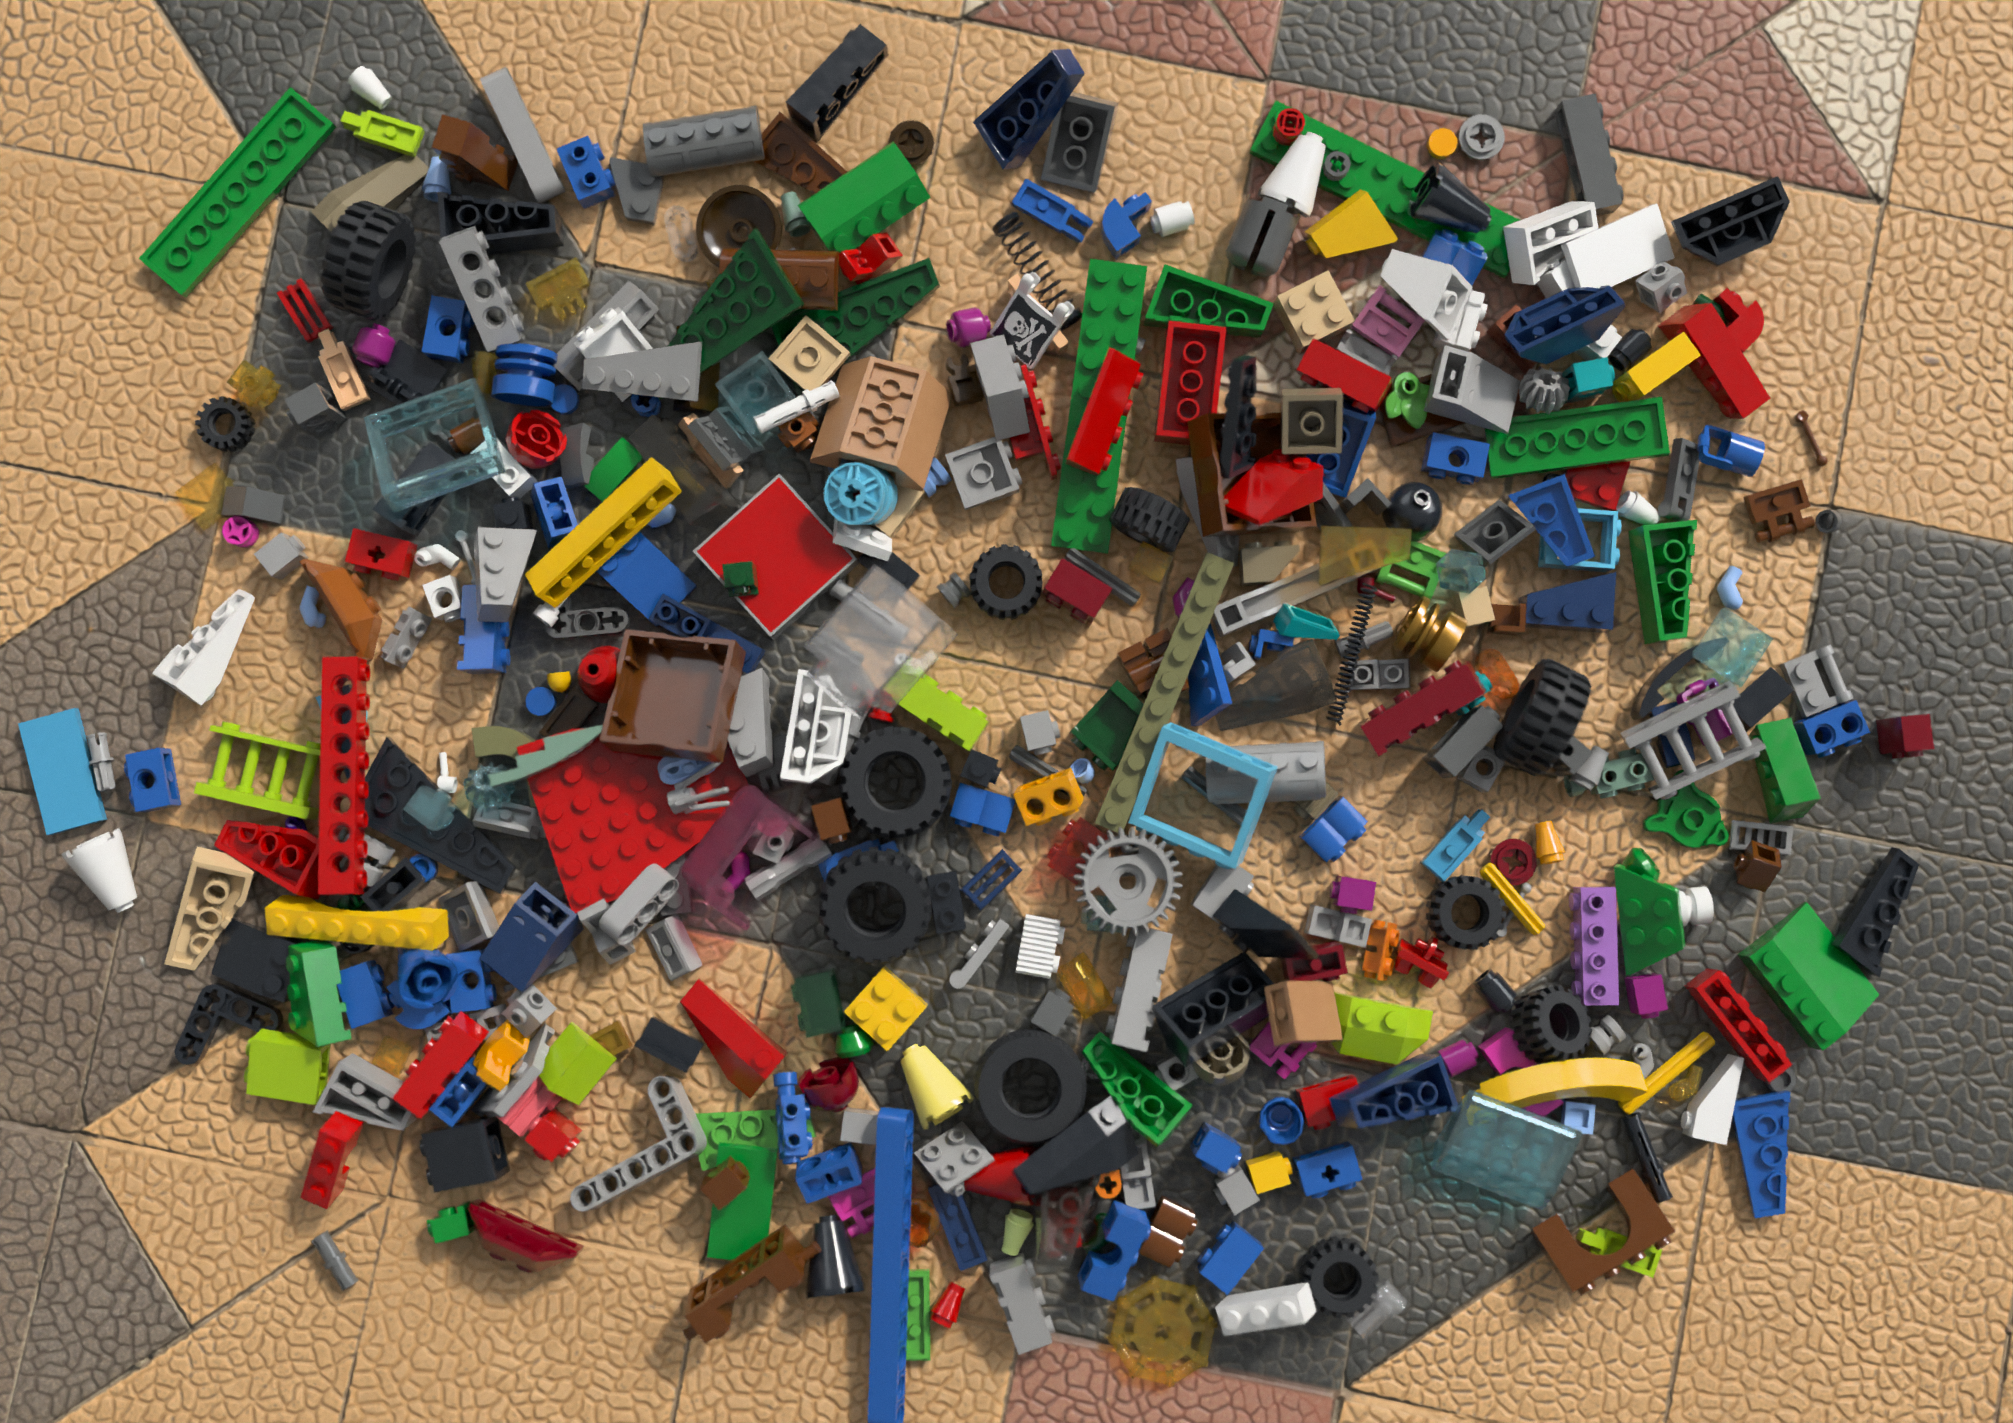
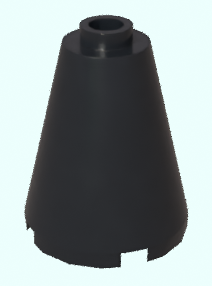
M1438 162L1436 167L1431 165L1423 174L1414 189V192L1418 193L1415 202L1410 200L1407 208V213L1412 218L1473 234L1478 233L1480 230L1484 231L1492 218L1490 208L1444 165Z
M836 1215L819 1217V1223L813 1224L811 1243L816 1241L820 1246L821 1252L809 1259L806 1299L865 1291V1284L844 1222L837 1220Z

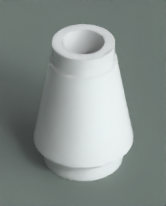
M360 66L350 75L348 83L351 85V90L379 109H384L391 102L392 96L388 94V91L371 69Z
M1627 490L1619 498L1616 510L1621 517L1643 525L1657 524L1661 516L1658 514V511L1637 491L1631 492Z

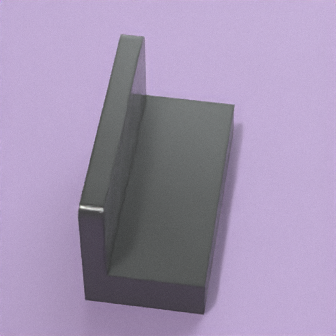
M1367 478L1339 504L1346 514L1362 500L1378 516L1391 505V502Z

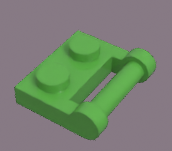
M1393 535L1382 561L1384 566L1378 570L1375 582L1381 585L1386 583L1420 598L1425 596L1431 600L1449 554L1419 542L1409 541V538L1403 536L1399 538ZM1393 565L1424 577L1428 581L1425 586L1389 573L1391 566Z

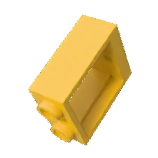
M1682 332L1616 379L1612 386L1613 395L1619 402L1638 400L1701 355L1687 335Z

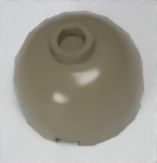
M1240 1034L1192 1063L1194 1071L1199 1078L1214 1086H1227L1236 1082L1247 1069L1250 1058L1249 1044L1244 1036Z

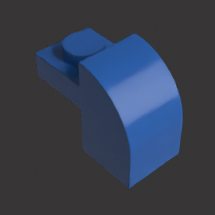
M1146 192L1139 197L1137 194L1132 195L1123 202V207L1120 206L1115 198L1104 211L1101 234L1105 245L1115 259L1137 246L1140 242L1141 235L1132 221L1148 212L1151 208L1152 200Z
M398 979L386 987L390 992L389 998L397 1008L404 1010L395 1019L407 1028L424 1029L442 1022L452 1014L450 999L444 1003L441 1000L433 1004L434 1007L429 1009L414 1008L406 1004L399 994Z

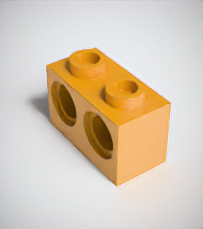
M1071 767L1020 785L1013 794L1026 826L1034 823L1036 826L1044 825L1050 822L1052 817L1062 814L1063 817L1070 816L1079 811L1078 808L1084 800ZM1059 789L1066 790L1070 795V799L1064 800L1059 798L1056 791ZM1038 799L1042 802L1043 808H1034L1030 800Z

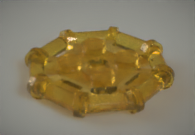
M1156 1275L1151 1276V1280L1125 1296L1118 1297L1116 1300L1118 1302L1111 1335L1108 1336V1343L1113 1345L1128 1370V1376L1132 1379L1137 1377L1168 1385V1388L1174 1387L1175 1383L1201 1367H1207L1211 1343L1218 1323L1217 1319H1213L1198 1294V1288L1195 1285L1188 1286L1160 1279ZM1161 1291L1182 1296L1178 1304L1170 1300H1162ZM1153 1293L1155 1301L1140 1310L1134 1305ZM1190 1303L1200 1321L1192 1323L1185 1312ZM1129 1312L1136 1318L1133 1322L1132 1332L1124 1333ZM1158 1326H1169L1171 1328L1168 1331L1169 1337L1167 1339H1164L1162 1336H1155ZM1194 1332H1202L1198 1351L1191 1348ZM1134 1341L1142 1354L1137 1360L1134 1359L1126 1343ZM1186 1354L1191 1358V1360L1173 1370L1172 1363ZM1147 1361H1158L1160 1364H1164L1165 1372L1147 1368L1145 1365Z

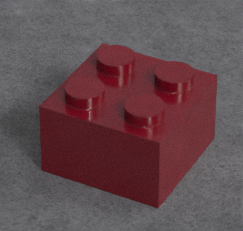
M1062 558L1046 583L1043 595L1046 596L1045 601L1056 609L1060 610L1063 606L1071 611L1070 617L1079 623L1085 624L1087 621L1092 624L1110 595L1112 588Z

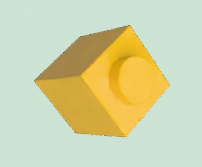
M1279 1151L1245 1161L1253 1189L1257 1194L1291 1184L1288 1176L1293 1174L1288 1157L1283 1158Z

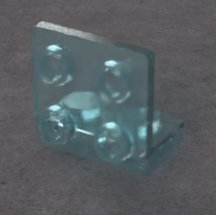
M1722 608L1698 643L1692 656L1722 675L1724 678L1720 682L1721 684L1730 681L1736 688H1740L1748 679L1773 638L1729 609Z

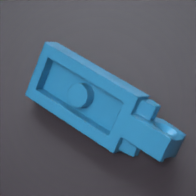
M1478 809L1470 818L1464 815L1461 819H1458L1420 863L1441 882L1446 881L1481 842V837L1485 832L1480 828L1488 821L1490 816L1482 809Z

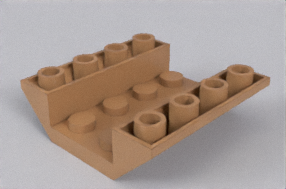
M869 356L842 365L835 384L840 397L829 402L810 462L834 469L840 466L842 458L896 472L895 485L923 492L951 403V393L926 370Z

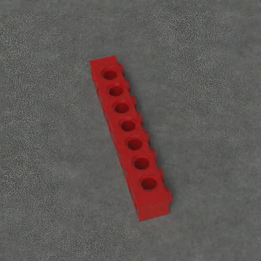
M358 656L322 657L318 894L323 895L364 894V888L368 882L367 872L364 870V858L368 854V844L364 840V828H367L369 820L368 813L365 811V799L369 795L368 782L365 781V769L369 767L366 740L369 739L370 728L366 722V711L370 708V697L366 693L371 671L367 660ZM347 681H351L352 689L348 694L344 695L342 691L343 685ZM350 710L351 719L347 724H344L342 722V715L345 711ZM346 739H349L351 748L344 754L341 746ZM348 768L351 776L346 783H343L341 774ZM348 798L350 807L348 811L343 813L340 805L343 799ZM347 827L350 836L346 842H342L340 833L343 828ZM347 857L349 867L345 872H342L340 861L342 858Z

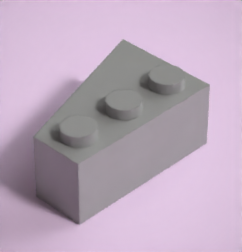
M1004 335L970 343L983 395H985L988 405V413L992 419L996 441L1029 433L1030 429L1024 404V398L1029 396L1025 381H1019L1023 379L1019 363H1013L1017 361L1013 345L1007 346Z
M1023 1252L1017 1256H1010L990 1263V1278L992 1284L995 1283L999 1295L998 1300L1001 1308L1003 1307L1007 1325L1018 1355L1052 1344L1051 1334L1056 1332L1051 1316H1045L1042 1305L1046 1304L1041 1287L1035 1288L1032 1277L1036 1276L1033 1262L1031 1259L1026 1260Z

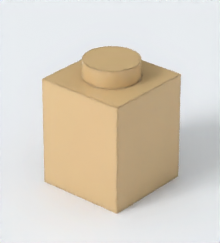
M1477 583L1460 587V592L1453 595L1457 615L1468 620L1466 628L1495 620L1487 586L1478 588Z

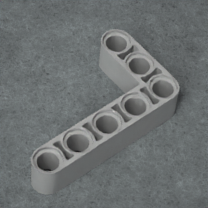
M658 1076L652 1079L648 1085V1095L668 1138L576 1186L570 1195L571 1204L576 1210L589 1211L598 1209L700 1155L705 1150L707 1145L706 1136L678 1078L674 1076ZM664 1082L670 1088L669 1094L666 1097L661 1093V1086ZM676 1109H679L682 1114L681 1121L678 1124L673 1119V1113ZM688 1135L694 1140V1146L691 1151L685 1145ZM663 1149L668 1153L666 1164L660 1160V1153ZM637 1163H640L643 1168V1174L640 1178L635 1174ZM612 1176L616 1178L618 1183L615 1191L611 1189L609 1184ZM586 1190H589L592 1194L590 1204L584 1198Z

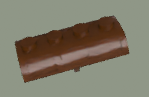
M724 248L722 250L719 274L723 273L732 261L734 254L740 248ZM770 249L805 304L799 309L838 310L839 251Z

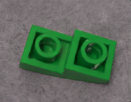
M622 437L591 471L589 484L584 486L603 502L630 475L644 456Z

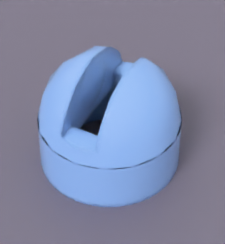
M1080 758L1072 763L1071 768L1077 782L1084 784L1093 780L1095 769L1088 759Z

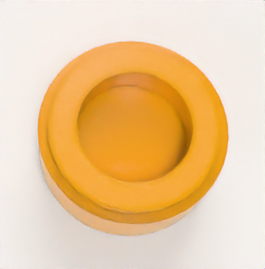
M1446 128L1435 130L1427 141V150L1436 159L1450 157L1457 147L1455 134Z

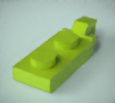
M370 110L362 112L361 116L344 111L340 120L345 129L354 132V137L412 157L416 156L425 133L424 129L420 126Z
M1597 1227L1596 1233L1579 1228L1576 1239L1590 1245V1253L1608 1255L1620 1250L1624 1246L1627 1236L1606 1228ZM1653 1246L1644 1252L1647 1257L1631 1266L1628 1261L1621 1265L1624 1268L1653 1278L1662 1249L1657 1251Z

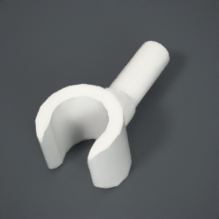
M446 752L439 753L441 776L438 778L437 786L443 792L456 793L457 777L448 776Z

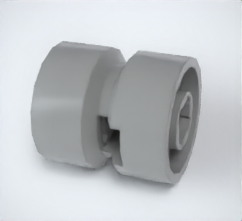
M364 834V840L368 844L367 855L374 858L373 861L364 858V870H366L368 876L367 886L372 887L383 874L381 867L388 865L395 849L383 841ZM348 858L341 869L342 872H345L349 867Z

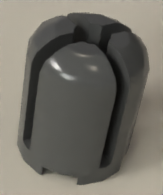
M1248 194L1227 246L1226 257L1236 268L1244 271L1264 221L1267 218L1271 222L1250 274L1259 277L1271 276L1279 270L1301 215L1298 213L1295 217L1286 212L1288 205L1264 196L1262 202L1249 199L1251 194Z

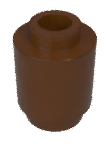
M482 416L477 419L472 417L449 430L452 436L447 439L456 453L462 451L464 455H467L484 442L492 432Z

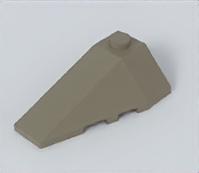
M404 154L331 191L311 213L332 232L333 228L338 224L337 220L339 217L344 215L345 210L352 206L353 203L369 201L395 210L425 180L429 167L417 156L412 157Z

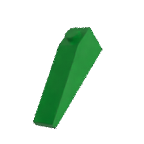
M1099 1032L1083 1049V1056L1132 1127L1157 1148L1166 1142L1184 1121L1192 1104L1122 1048L1112 1044L1111 1040L1103 1033Z

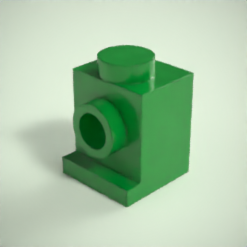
M470 1201L463 1202L457 1207V1210L455 1206L438 1210L436 1217L427 1220V1230L430 1237H434L435 1244L470 1235L476 1230L468 1210Z

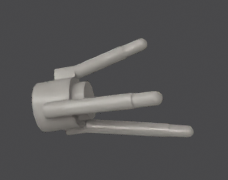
M712 762L686 780L674 784L675 790L667 793L668 803L674 814L681 812L688 814L694 811L730 805L729 801L697 804V801L727 793L729 790L727 787L698 795L695 794L692 787L687 789V786L712 771L721 763Z

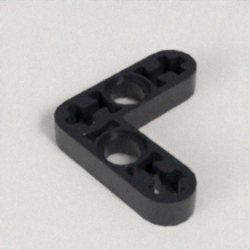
M219 983L207 985L200 992L175 1048V1057L180 1063L185 1065L198 1063L203 1060L222 1017L259 1032L261 1029L279 1030L283 1024V1014L278 1008ZM218 991L217 996L221 998V1000L218 1002H214L210 1008V1011L202 1010V1008L210 1007L213 1001V998L210 997L209 994ZM239 1000L246 1002L249 1008L248 1013L244 1017L238 1016L234 1009L235 1004ZM255 1014L261 1016L271 1014L270 1019L274 1021V1024L265 1027V1020L253 1017ZM200 1016L207 1017L210 1022L209 1029L206 1032H201L196 1027V1020ZM196 1037L203 1038V1041L198 1040L193 1046L196 1055L188 1057L189 1052L185 1050V1047L193 1045Z

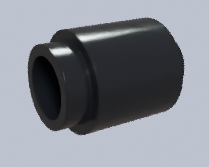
M1630 329L1608 355L1609 362L1622 372L1627 368H1633L1652 349L1650 336L1641 329Z
M1488 969L1473 982L1477 988L1476 992L1494 1012L1501 1010L1502 1013H1505L1514 1006L1516 1002L1514 998L1517 993L1498 972L1494 973L1492 969Z

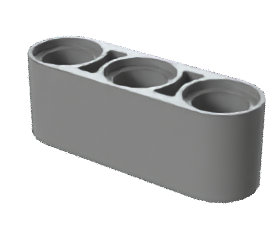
M649 865L602 915L599 921L600 929L619 945L629 944L675 895L679 887L678 880L659 865Z

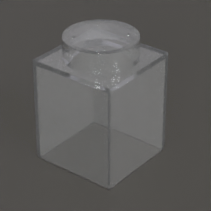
M874 564L804 645L818 659L807 672V675L828 696L858 719H862L872 706L891 713L956 638L958 633L899 581Z

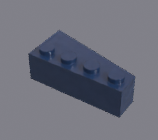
M1070 49L1052 50L973 121L1003 170L1022 166L1084 76L1085 72Z

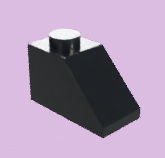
M405 857L366 891L361 898L372 911L399 910L414 896L426 878Z

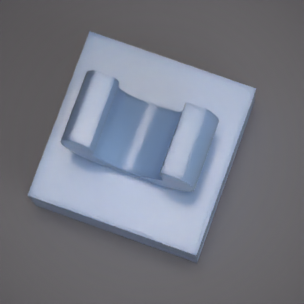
M1563 1100L1560 1130L1593 1135L1596 1105Z

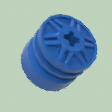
M531 344L497 345L495 355L501 359L495 360L494 367L507 372V374H499L493 377L491 397L503 402L525 406L552 405L555 384L542 379V377L554 376L556 374V368L551 365L557 363L558 354Z

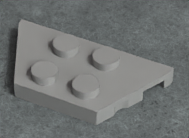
M545 1023L530 1040L527 1053L511 1067L508 1084L501 1091L489 1085L490 1088L471 1108V1111L480 1117H483L484 1114L488 1117H503L542 1072L545 1058L550 1048L546 1042L554 1035L555 1030Z

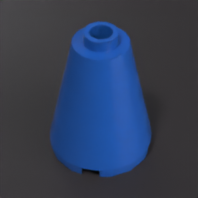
M398 947V991L405 1003L414 1008L429 1009L434 1007L433 1004L441 1000L443 1003L449 1000L459 983L458 972L453 962L437 948L433 951Z

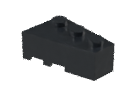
M429 442L427 446L419 450L416 459L372 510L399 528L418 537L464 470V464Z

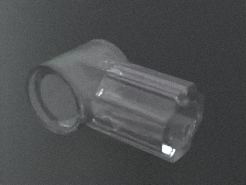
M1386 1278L1375 1284L1378 1287L1377 1295L1372 1294L1371 1296L1374 1300L1372 1304L1366 1303L1363 1306L1364 1312L1360 1314L1357 1310L1353 1312L1354 1317L1346 1318L1350 1325L1364 1339L1372 1334L1387 1318L1392 1319L1397 1316L1407 1304V1300Z

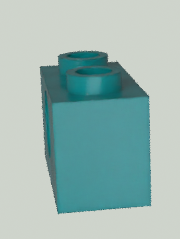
M1607 357L1574 363L1562 372V377L1569 379L1568 385L1570 387V393L1565 404L1597 398L1613 386L1615 372L1613 366L1609 365Z

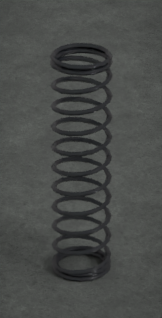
M1013 212L1001 218L993 226L992 231H994L995 236L1003 237L1001 241L1002 246H1010L1007 254L1010 256L1016 255L1013 263L1015 265H1022L1020 274H1030L1046 266L1049 260L1042 262L1031 271L1022 272L1023 268L1030 261L1039 257L1043 251H1038L1026 261L1016 263L1017 258L1023 252L1035 246L1037 241L1031 242L1019 252L1010 253V250L1016 243L1030 235L1028 231L1014 242L1004 244V240L1009 234L1017 231L1024 225V222H1020L1007 233L999 234L1012 227L1019 220L1020 215L1017 212ZM1055 270L1046 273L1040 278V282L1054 274ZM1061 279L1056 280L1043 290L1034 291V288L1032 291L1034 294L1041 293L1038 302L1047 303L1045 306L1046 310L1055 299L1065 294L1068 290L1064 289L1054 297L1041 301L1042 296L1048 290L1058 285ZM1071 298L1068 301L1071 303L1074 299ZM1076 308L1062 324L1059 329L1060 331L1069 328L1081 319L1083 313H1081L1080 308Z

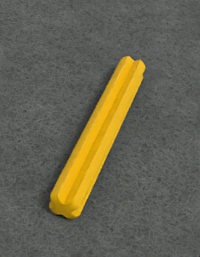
M1707 1032L1700 1033L1645 1079L1648 1089L1647 1093L1623 1103L1618 1101L1619 1107L1626 1114H1632L1711 1049L1716 1043L1713 1037Z

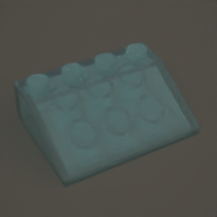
M1469 1089L1434 1142L1432 1169L1543 1211L1560 1185L1582 1137V1131Z

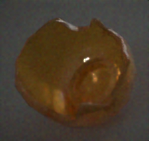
M911 1199L910 1245L916 1248L927 1246L940 1229L941 1220L938 1212L930 1202L924 1199Z

